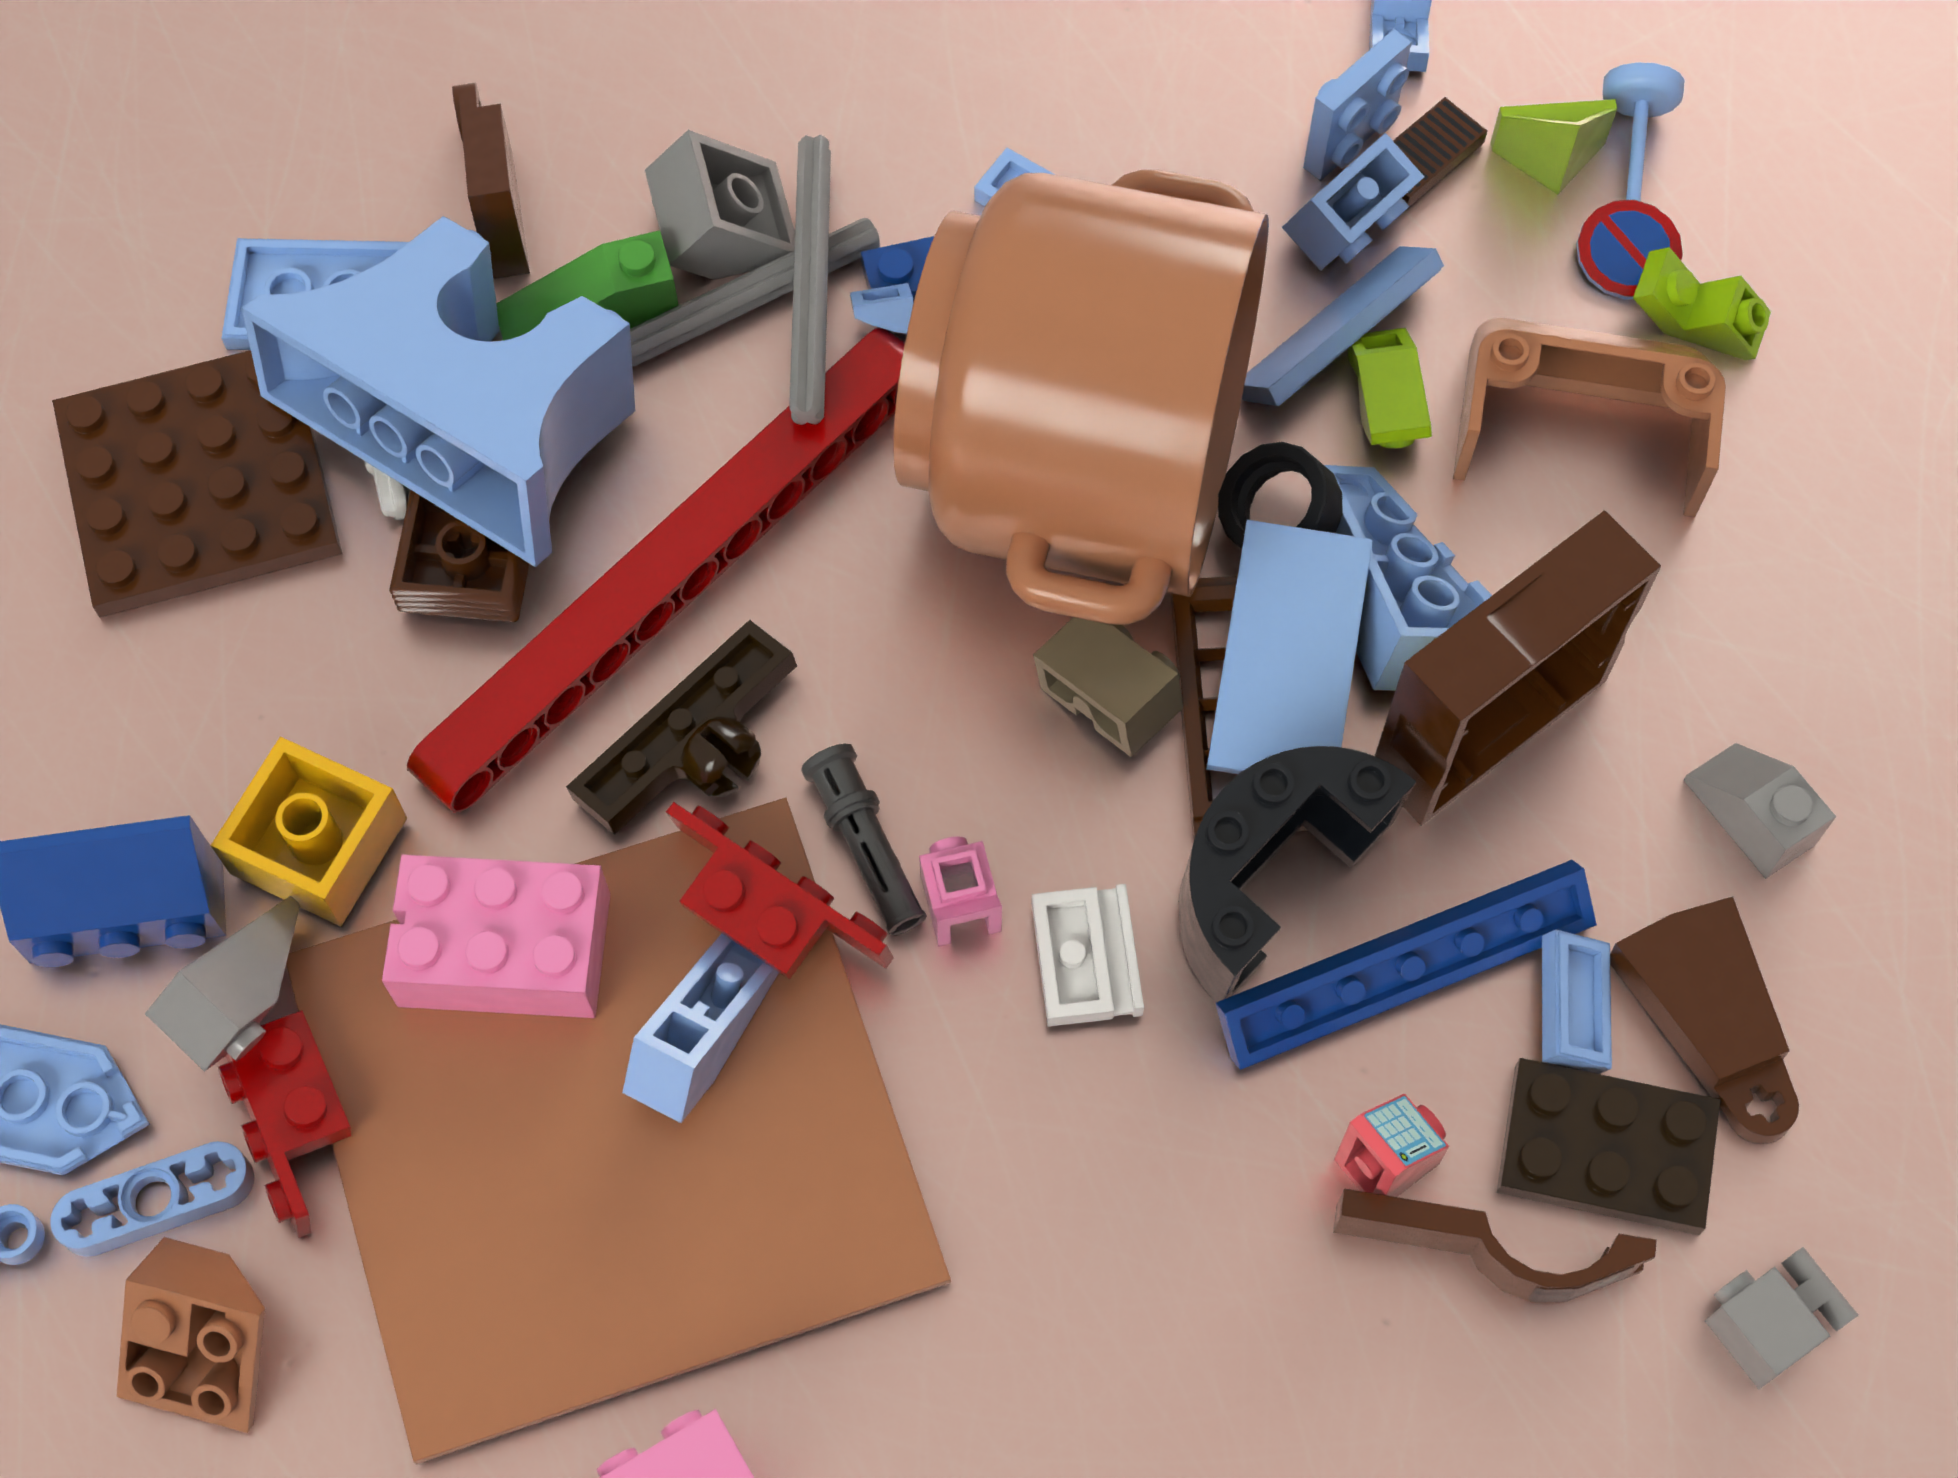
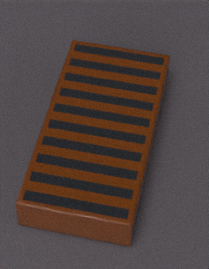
M1446 97L1393 140L1424 175V178L1402 197L1409 207L1485 142L1487 130Z

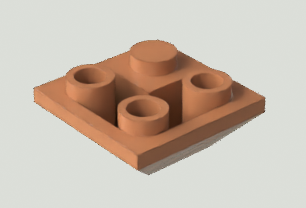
M164 1237L129 1275L125 1282L116 1397L241 1432H249L254 1424L265 1307L229 1254Z

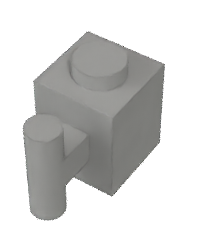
M1804 1247L1781 1263L1799 1285L1796 1289L1793 1290L1776 1267H1773L1756 1281L1746 1270L1714 1294L1722 1306L1705 1320L1758 1389H1761L1830 1337V1334L1813 1315V1312L1817 1309L1836 1332L1858 1316L1857 1312Z

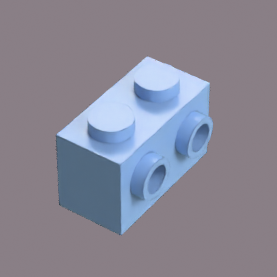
M1384 133L1307 202L1282 228L1320 271L1337 256L1347 264L1372 241L1371 237L1365 232L1372 224L1376 222L1384 230L1409 207L1402 197L1424 178V175L1393 140Z

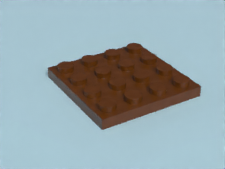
M251 350L52 400L92 607L99 617L342 554L314 431L308 425L261 397Z

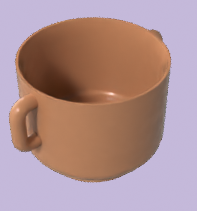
M1141 169L1123 175L1112 185L1047 173H1024L1005 182L988 201L981 216L950 211L940 223L921 273L902 357L894 421L893 457L895 475L901 486L929 491L930 506L940 532L954 546L974 554L1006 560V575L1014 593L1027 605L1050 613L1104 624L1129 625L1146 619L1159 608L1166 592L1187 597L1192 596L1210 542L1218 510V493L1226 475L1245 386L1265 268L1269 230L1268 214L1254 212L1248 198L1236 187L1226 183L1162 170ZM1046 568H1048V569H1053V570H1058V571H1063V572H1068V573H1073V574H1078V575H1083V576H1088V577H1093V578H1098V579H1103V580H1108V581H1113V582H1118V583H1123L1124 585H1113V584H1108V583H1103V582H1098V581H1093V580H1088V579H1083V578H1078V577H1073V576H1068V575L1053 573V572L1048 571Z

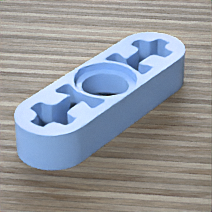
M221 1141L210 1142L70 1191L57 1202L52 1211L50 1220L51 1230L54 1237L74 1254L84 1257L96 1256L237 1206L246 1199L253 1187L254 1171L249 1160L234 1145ZM220 1161L229 1169L236 1170L226 1175V1187L221 1190H216L210 1182H203L188 1187L195 1197L191 1202H188L187 1190L178 1178L179 1174L185 1172V1175L193 1184L209 1179L214 1175L213 1165ZM153 1182L167 1183L171 1189V1199L168 1206L161 1213L154 1216L139 1215L136 1210V1198L141 1189ZM116 1196H118L119 1208L128 1220V1223L122 1226V1223L112 1214L97 1219L92 1223L91 1229L93 1234L84 1237L76 1229H71L72 1226L81 1222V1211L86 1208L91 1209L97 1216H104L118 1211L117 1206L112 1201Z

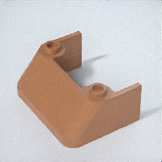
M1509 318L1490 319L1478 327L1469 352L1453 479L1463 481L1466 479L1481 431L1486 386L1512 389L1525 385L1671 408L1680 415L1692 417L1683 515L1696 517L1719 469L1726 390L1723 375L1703 353L1684 345Z

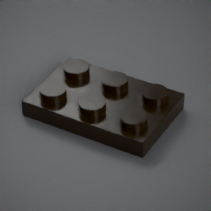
M1519 1058L1515 1065L1496 1193L1700 1235L1706 1229L1721 1099Z

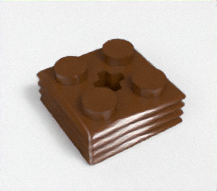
M410 490L389 589L394 603L397 605V610L407 613L492 621H518L529 563ZM466 549H475L472 555L463 558Z

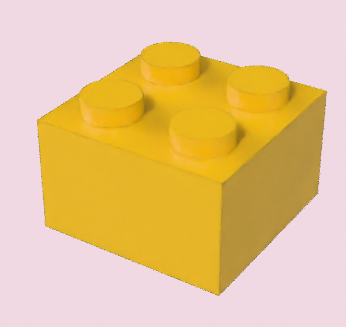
M280 736L210 846L231 875L283 900L292 896L300 904V908L341 927L407 820V816L393 788Z

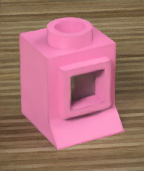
M949 837L932 844L929 848L930 853L919 856L920 877L938 946L951 944V925L985 918L989 935L1002 932V905L996 893L983 841L968 844L967 839L964 837Z

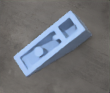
M721 933L634 1037L622 1093L682 1123L717 1078L779 972Z

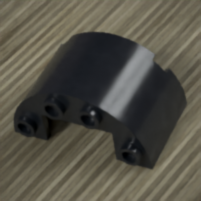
M1313 746L1283 751L1269 756L1238 774L1222 789L1206 811L1197 830L1182 879L1178 900L1180 937L1184 952L1199 983L1215 1002L1233 996L1261 966L1267 957L1261 949L1281 928L1280 925L1241 891L1302 825L1346 865L1352 868L1394 823L1417 781L1401 769L1371 754L1341 747Z

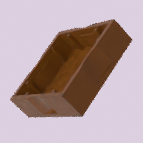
M1605 510L1404 662L1375 757L1389 762L1417 781L1403 807L1421 826L1486 776L1519 747L1542 732L1607 681L1625 643L1626 633L1632 621L1641 610L1661 565Z

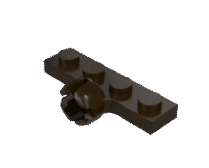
M749 620L566 786L572 799L615 835L670 783L678 779L690 780L708 796L725 797L739 790V786L722 774L726 766L748 781L757 769L761 757V748L755 738V734L741 724L740 721L751 708L797 667L793 653Z

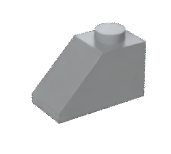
M1737 743L1699 766L1684 778L1686 784L1765 879L1813 848L1836 818V815L1794 766Z

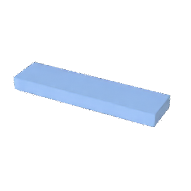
M1399 246L1247 372L1242 400L1280 406L1441 271L1444 264L1436 248Z

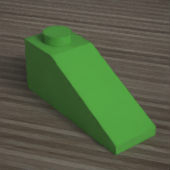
M660 230L601 244L496 303L502 339L516 338L531 331L541 323L548 312L581 296L606 310H612L619 314L623 320L630 323V329L679 306L674 278Z

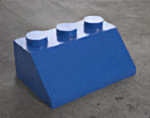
M190 815L0 841V908L9 942L29 963H34L41 967H60L72 963L74 957L100 954L109 958H125L139 953L140 948L166 944L172 948L188 949L203 945L207 938L226 936L223 863Z

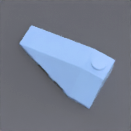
M1324 465L1334 473L1342 491L1343 515L1336 533L1373 539L1356 653L1373 690L1396 691L1404 662L1492 595L1478 580L1469 584L1451 565L1455 557L1454 553L1443 542L1434 545L1430 543L1414 525L1417 513L1374 467Z

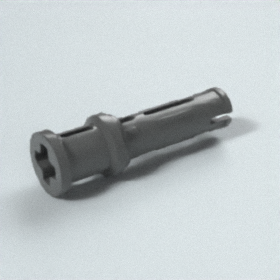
M844 743L828 747L809 758L802 765L801 771L807 781L814 782L827 810L823 817L829 828H833L835 832H842L859 867L862 878L866 882L886 923L888 933L898 935L907 932L921 924L927 915L924 909H921L901 868L900 862L876 816L880 809V801L875 791L867 790L854 764L857 754L853 746Z

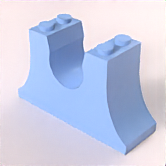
M445 216L441 217L397 252L355 276L309 291L275 295L259 294L242 307L261 397L534 567H537L552 553L549 517L556 495L564 480L577 463L596 444L635 412L630 323L623 320L616 312L606 310L581 296L548 312L541 323L531 331L516 338L492 341L499 332L489 242L477 232L467 230Z

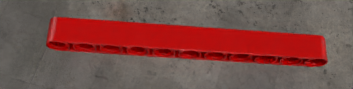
M879 327L868 333L825 372L824 418L818 424L808 422L803 425L796 424L791 419V411L788 406L432 730L409 756L407 771L454 813L462 812L475 804L895 414L905 342L891 331Z

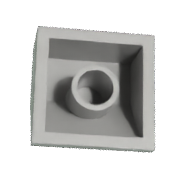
M687 130L645 169L652 203L670 266L715 280L753 271L795 250V230L775 161Z

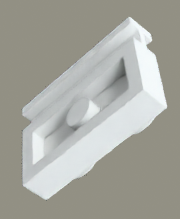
M1118 884L1116 888L1097 890V887L1032 894L1031 905L1048 1027L1111 1020L1114 1016L1133 1014V1017L1143 1016L1144 1003L1126 884Z

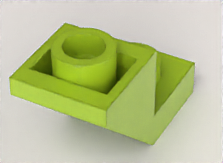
M1670 247L1649 251L1633 299L1664 334L1742 360L1756 359L1771 314L1765 302L1741 275L1700 283Z
M1398 328L1366 333L1347 349L1348 359L1358 377L1361 425L1370 444H1379L1385 448H1403L1413 444L1415 439L1432 437L1417 347L1407 329Z

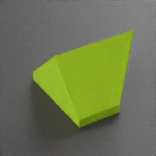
M1615 99L1500 107L1490 141L1492 151L1559 195L1605 145L1617 111Z

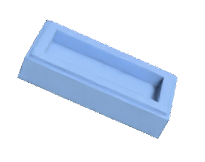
M1556 929L1542 935V1062L1596 1074L1612 1069L1610 943Z

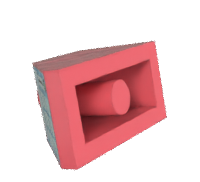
M1404 1093L1361 1113L1350 1121L1334 1160L1359 1191L1398 1197L1440 1164L1449 1145L1444 1141L1446 1137L1445 1130L1433 1112L1424 1105L1416 1107Z

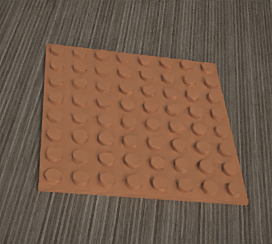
M786 797L719 818L729 827L724 836L744 849L749 840L773 854L781 862L776 871L797 884L802 876L815 882ZM681 830L575 863L600 865L610 891L595 1018L397 1007L384 986L382 977L390 925L400 924L398 920L288 954L286 966L298 1011L303 1010L351 1128L350 1137L332 1143L415 1464L951 1283L949 1272L834 935L826 929L791 979L778 973L717 1078L682 1123L622 1093L634 1037L721 934L714 927L684 908L679 902L714 854Z

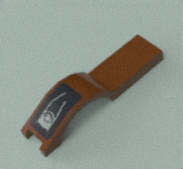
M1349 1189L1343 1190L1337 1203L1333 1233L1470 1255L1477 1269L1500 1290L1533 1303L1567 1302L1639 1274L1643 1271L1644 1263L1655 1258L1657 1241L1656 1239L1618 1234L1611 1247H1607L1601 1258L1587 1269L1566 1274L1537 1271L1509 1256L1492 1234L1486 1212Z

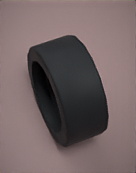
M1286 442L1262 444L1243 454L1226 473L1218 493V517L1226 536L1242 549L1246 521L1250 520V507L1256 492L1270 478L1281 472L1288 471L1301 473L1311 486V503L1306 516L1296 527L1336 533L1343 515L1342 491L1334 473L1303 447Z

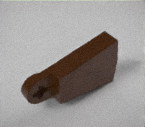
M476 83L452 86L455 112L464 149L468 200L476 232L489 242L493 279L528 274L530 269L513 154L501 104L482 106Z
M1733 896L1670 914L1615 943L1610 953V965L1710 1096L1721 1099L1720 1109L1726 1115L1727 1121L1734 1132L1743 1139L1757 1144H1768L1782 1138L1795 1123L1799 1113L1798 1098L1783 1060L1790 1050ZM1752 1093H1756L1761 1101L1772 1099L1776 1103L1777 1108L1770 1116L1771 1122L1768 1123L1762 1114L1751 1116L1746 1108L1753 1100Z

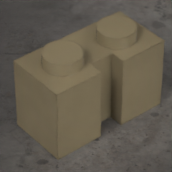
M1073 617L1033 654L1041 689L1076 716L1080 713L1087 716L1093 721L1094 728L1098 733L1131 758L1184 708L1179 682L1180 673L1177 667L1161 652L1153 651L1150 653L1137 644L1123 625L1104 624Z

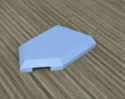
M0 1024V1163L64 1176L150 1125L105 1045Z

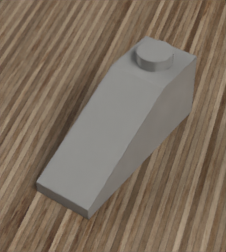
M289 896L180 970L145 1013L204 1072L228 1054L235 1061H238L265 1035L266 1031L259 1023L277 1003L300 904L292 896Z

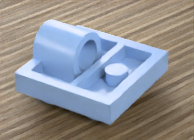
M1396 29L1390 31L1337 79H1332L1323 84L1318 91V96L1315 98L1303 168L1319 181L1325 178L1337 166L1340 168L1348 166L1358 155L1363 143L1375 132L1383 134L1398 118L1401 111V105L1398 104L1401 89L1409 75V70L1406 66L1412 41Z

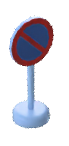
M1636 62L1624 64L1611 69L1604 76L1603 100L1615 99L1617 105L1616 112L1633 117L1626 200L1613 201L1597 208L1583 223L1576 243L1578 263L1587 279L1602 292L1621 299H1633L1649 251L1670 247L1680 260H1682L1683 256L1681 236L1672 220L1655 206L1640 202L1648 118L1661 116L1673 111L1682 102L1685 79L1682 75L1669 66L1656 63Z

